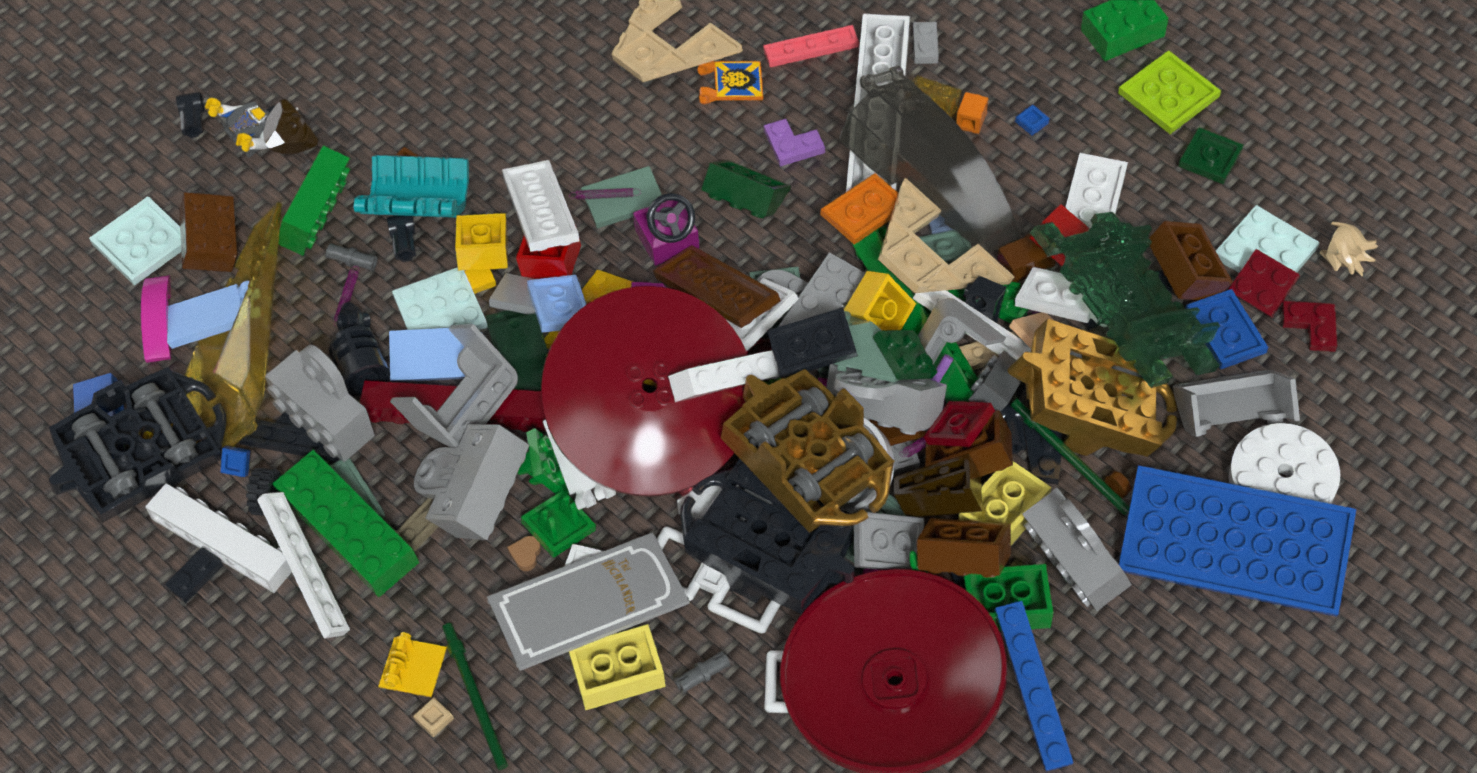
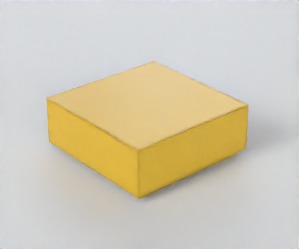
M490 269L464 271L474 294L497 286Z

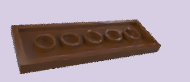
M690 245L653 270L656 279L675 290L702 300L726 320L740 328L750 324L755 318L769 311L781 301L778 292L693 245Z

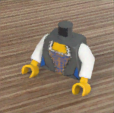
M215 98L207 99L205 108L209 109L208 114L211 117L219 115L225 133L248 158L258 150H266L268 148L264 141V127L275 105L263 111L256 102L240 106H228L221 104Z

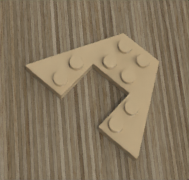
M639 0V6L634 10L629 19V26L626 32L622 33L619 44L615 46L612 52V57L615 62L640 81L646 82L731 56L743 50L740 43L712 23H709L675 49L653 33L652 30L682 8L681 1Z
M905 178L903 180L878 258L881 263L914 293L965 289L969 283L973 284L978 276L1001 285L1012 282L1014 276L979 244L948 265L915 235L917 231L936 219L942 210L908 179Z

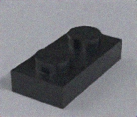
M201 547L164 585L169 592L186 604L223 567L221 560Z

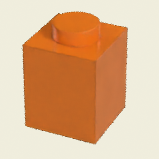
M965 92L957 112L956 128L979 134L987 114L988 97Z

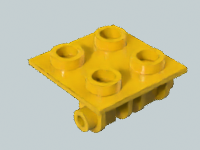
M401 632L400 636L394 637L378 687L432 697L447 647L413 641L410 639V634Z

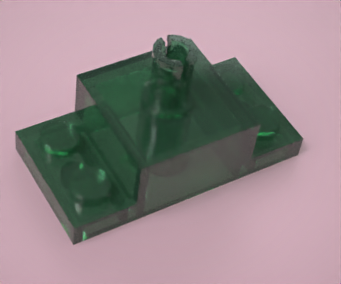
M506 310L486 315L492 345L517 373L518 380L513 390L542 391V376L548 352L536 313L524 314Z

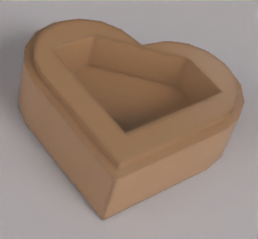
M527 536L508 546L507 550L520 570L530 571L537 564L536 556L541 552V546L534 536Z

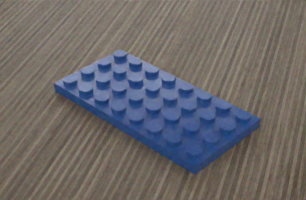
M1138 465L1119 566L1127 574L1337 617L1339 615L1356 509Z

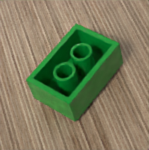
M1110 0L1083 11L1081 31L1103 60L1107 61L1165 37L1168 16L1155 0Z
M1046 564L1004 567L1000 576L992 578L983 577L981 574L963 576L962 588L973 595L984 606L993 618L999 632L1001 630L994 611L995 608L1019 601L1023 602L1031 629L1051 628L1053 607Z

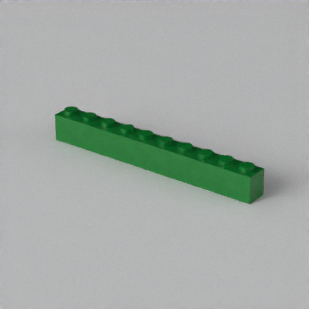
M881 226L855 245L852 243L856 250L857 257L863 261L867 268L866 272L889 274L916 303L901 330H914L919 335L932 311L915 301L913 297L916 293L878 260L887 232V227ZM946 342L934 363L935 368H937L945 354L954 359L940 383L947 385L944 400L946 405L949 401L970 402L968 399L973 393L970 388L978 378L956 342Z

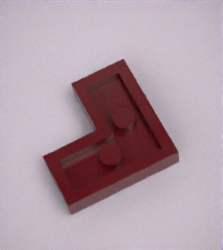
M1283 301V328L1308 329L1309 350L1336 351L1335 304Z

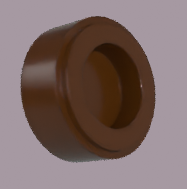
M1113 471L1105 478L1106 484L1121 498H1124L1131 492L1130 482L1122 473Z

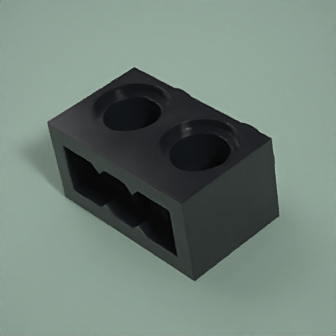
M978 276L973 284L969 283L964 291L965 303L998 324L1006 287Z

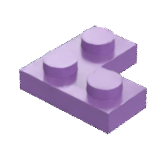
M787 119L764 125L765 135L780 166L825 153V146L817 130L794 136Z

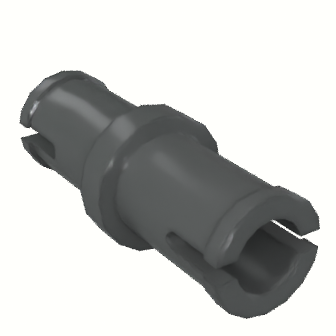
M330 243L326 250V258L346 263V266L349 267L357 266L374 271L377 266V256L359 252L357 248L351 247L348 249Z
M720 651L703 663L697 662L694 664L693 669L674 678L677 688L684 694L699 683L710 681L711 676L730 666L729 659L726 654L724 655L723 651Z

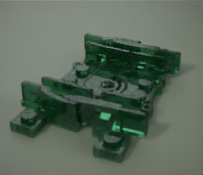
M1113 212L1094 214L1090 220L1093 225L1089 231L1064 237L1053 222L1033 228L1031 235L1048 257L1060 253L1064 254L1065 262L1060 272L1067 281L1071 282L1069 286L1070 292L1075 295L1082 294V300L1097 318V324H1105L1110 328L1106 336L1115 341L1120 348L1119 353L1124 360H1136L1133 366L1150 388L1166 384L1173 378V375L1161 359L1183 355L1196 375L1211 373L1217 370L1220 365L1205 343H1209L1214 339L1220 324L1218 322L1201 324L1196 318V315L1200 312L1198 307L1184 309L1180 302L1175 301L1173 303L1171 301V293L1159 279V272L1147 269L1152 262L1145 259L1143 253L1152 243L1150 239H1147L1152 230L1150 225L1133 227L1129 223L1120 222Z

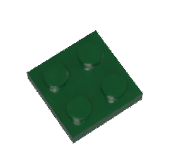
M1199 127L1180 159L1178 167L1224 185L1243 151L1244 144Z
M914 330L878 331L873 336L874 341L897 380L932 379L938 373L932 358L925 351L919 336Z

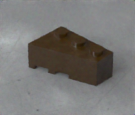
M969 453L894 477V496L906 517L983 511L981 475Z

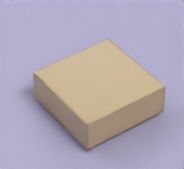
M432 698L413 716L414 720L432 737L436 736L454 719L453 715L435 698Z

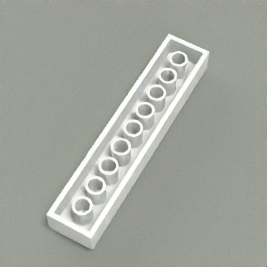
M863 14L846 192L874 173L895 191L897 190L910 16Z

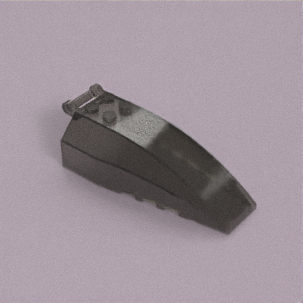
M893 66L888 71L875 75L866 74L861 76L860 85L868 94L849 112L839 140L870 169L892 185L897 183L901 186L905 178L908 179L942 210L939 215L945 218L944 223L959 232L962 237L973 245L979 244L989 253L1010 242L1019 240L1021 236L1016 221L998 181L981 153L958 124L930 96L920 90L913 81L909 80L904 75L903 69L900 66ZM889 80H892V81H893V82L888 83V84H885V85H881V86H878V85H877V84H879V83L886 82V81H889Z

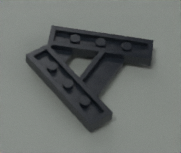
M286 412L275 423L246 417L238 437L241 445L299 456H306L314 450L323 460L331 462L339 460L337 456L331 457L320 441L315 443L308 436L306 429L295 426Z

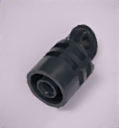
M347 302L342 306L338 314L337 327L339 332L335 334L336 337L329 344L328 351L334 365L342 375L348 394L360 396L364 381L388 382L390 371L375 335L370 329L369 314L362 312L357 305Z

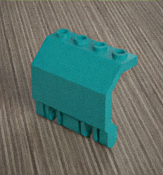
M373 155L370 196L358 195L354 199V212L360 214L456 218L465 210L469 185V158Z

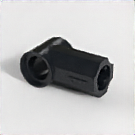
M201 92L177 95L176 103L181 119L182 134L190 138L199 137V134L203 132L202 113L205 112Z
M398 215L387 217L395 259L402 262L411 261L416 256L414 235L416 233L413 216Z
M1008 403L1001 411V414L1012 433V454H1018L1026 449L1023 430L1024 418L1011 407L1012 403Z

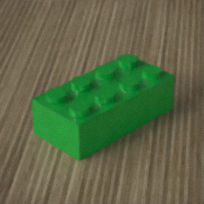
M322 146L282 220L276 244L304 256L307 248L312 250L317 240L316 235L318 231L323 230L329 211H333L338 194H342L347 184L346 179L351 170L347 167L349 157Z

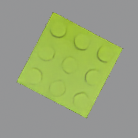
M1168 50L1121 85L1118 93L1165 131L1172 134L1219 98L1221 90Z

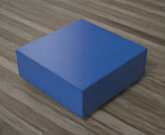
M1031 105L1016 116L1015 122L1032 136L1048 125L1050 118L1037 107Z
M230 446L223 447L220 473L240 477L248 476L250 450Z

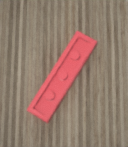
M853 25L763 46L765 56L771 68L858 48L859 40Z

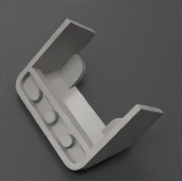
M953 298L942 299L937 302L918 335L925 351L932 358L933 364L946 342H958L966 332L984 346L1004 342L1006 339L1004 335Z
M474 324L451 325L449 327V331L464 346L458 355L457 364L465 377L438 412L428 405H422L415 397H393L390 401L417 430L449 447L458 448L468 424L486 425L514 389L518 380L515 369Z
M1273 370L1173 385L1174 397L1184 430L1192 436L1197 437L1206 434V430L1210 429L1211 425L1256 418L1267 420L1268 424L1281 423L1283 418L1300 421L1295 378Z

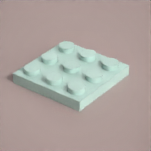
M149 197L143 199L89 238L91 244L134 286L181 252L180 226Z
M1256 205L1216 252L1224 265L1240 273L1255 249L1298 272L1318 249L1320 242Z
M458 267L392 291L407 330L449 328L451 325L474 324L478 330L488 327L464 270L458 271Z

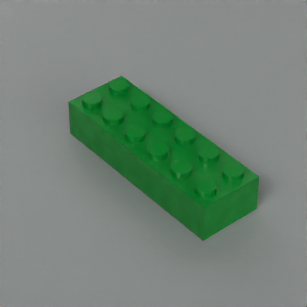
M314 450L272 483L278 493H284L291 509L378 598L420 563L413 549Z

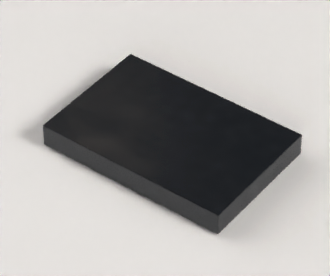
M843 308L767 330L781 379L788 378L804 369L811 371L858 356Z

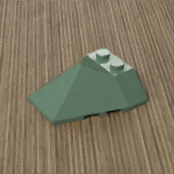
M844 311L858 356L834 363L838 365L837 370L846 372L847 367L862 370V376L890 382L899 381L873 339V336L882 330L873 322L853 317L850 312Z

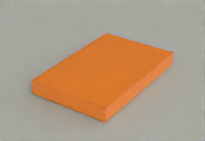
M874 173L823 207L820 215L855 245L890 221L898 192Z

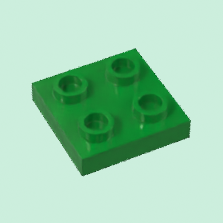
M536 428L526 432L529 452L526 453V458L520 465L521 467L517 474L533 476L534 478L529 480L530 484H543L555 494L562 490L569 494L549 437L543 435Z
M564 490L521 516V523L553 558L570 548L572 544L578 543L596 531V524L582 509L578 510L573 499Z

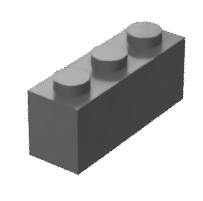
M1005 350L998 357L993 355L978 375V379L971 386L970 389L973 393L968 401L992 403L995 411L1000 410L1001 412L1021 383L1020 380L1011 376L1007 371L1016 359Z

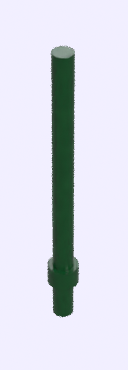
M1018 398L1011 404V407L1025 419L1024 423L1031 430L1034 428L1124 516L1129 513L1130 506L1049 428L1031 421L1030 410Z
M447 623L442 626L448 642V652L450 657L455 659L498 770H503L508 767V763L464 654L466 649L462 640L458 639L453 624Z

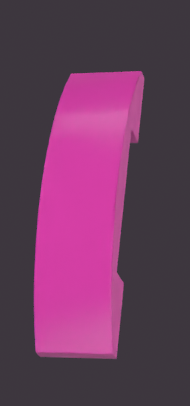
M170 276L147 278L143 283L141 329L146 363L171 359V347L167 343L168 298H171Z

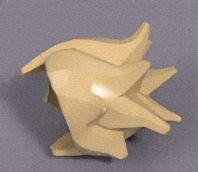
M1332 222L1331 225L1338 228L1333 235L1328 250H1321L1320 254L1332 265L1334 271H1338L1340 266L1348 267L1350 274H1354L1355 270L1363 276L1364 270L1360 262H1375L1376 259L1366 254L1365 250L1377 248L1376 240H1366L1361 231L1354 225Z

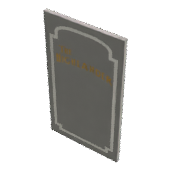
M653 533L487 596V602L493 610L515 659L516 667L520 671L690 604L688 596H686Z

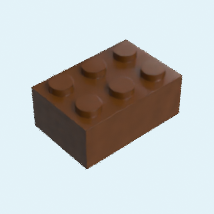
M184 192L179 210L182 269L232 272L237 256L233 196Z
M1164 221L1147 240L1153 255L1157 258L1164 275L1170 282L1173 292L1178 299L1202 300L1224 292L1232 284V279L1201 224Z
M1000 410L993 413L970 447L928 445L926 442V467L968 453L981 477L1013 466L1012 433Z
M930 518L917 538L918 570H927L928 573L932 574L954 572L955 575L959 576L981 574V576L986 578L1000 576L1011 555L1010 523Z

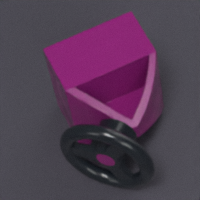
M666 193L657 197L650 206L633 213L635 231L654 266L668 261L690 245L699 249L698 230L695 226V211L690 201L684 196L677 193Z

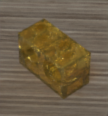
M917 76L908 85L904 107L948 122L957 111L962 90Z

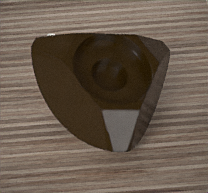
M287 99L280 100L267 118L264 127V141L272 151L280 154H296L316 147L318 144L316 135L297 111L298 107L295 109Z

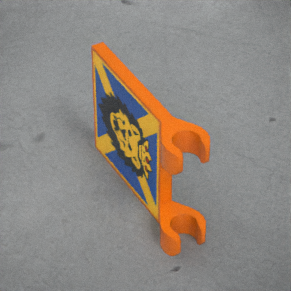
M711 61L698 65V74L707 75L714 72L715 90L709 87H701L700 103L708 104L716 100H763L761 61Z

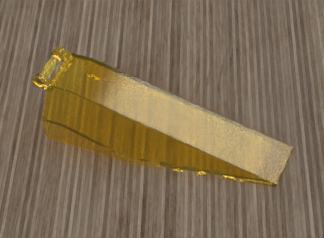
M279 202L254 225L234 266L238 269L235 278H229L225 285L229 287L237 284L240 287L242 282L249 281L248 289L231 330L199 340L184 374L207 384L216 394V397L211 401H207L203 394L193 391L187 394L206 427H211L216 421L212 407L218 403L222 404L227 415L222 448L225 446L236 447V444L242 438L252 434L257 429L255 418L264 397L282 210V204Z

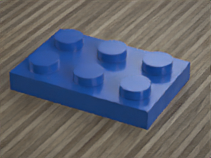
M1232 289L1186 305L1185 311L1220 369L1267 353V344Z

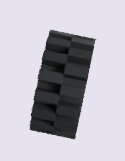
M254 468L252 470L251 476L248 479L250 483L247 484L248 493H246V498H248L247 506H249L248 511L251 512V515L265 516L257 499L263 494L278 493L272 483L282 476L279 470L268 468Z

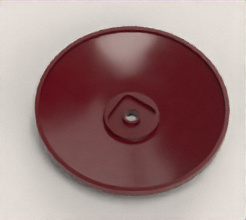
M635 286L607 293L591 301L576 312L566 322L551 345L545 361L541 388L543 411L548 429L554 442L566 459L580 473L605 488L623 494L644 497L663 496L694 487L702 479L716 473L733 456L734 452L721 439L723 424L746 403L743 398L745 385L675 402L668 376L686 369L748 356L747 351L727 320L711 306L692 295L679 290L657 286ZM645 380H653L657 384V389L653 393H647L642 389V383Z
M902 569L865 573L854 577L852 583L841 582L818 597L803 612L792 628L784 647L780 668V682L788 714L800 735L814 750L826 759L858 773H923L954 760L972 747L992 724L1001 706L1007 681V663L1003 640L993 618L984 606L965 589L947 579L926 572ZM893 676H899L903 679L899 685L892 686L888 684V680Z

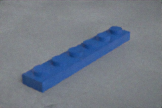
M1019 601L997 607L994 611L1044 771L1048 772L1073 764L1072 756L1023 602Z

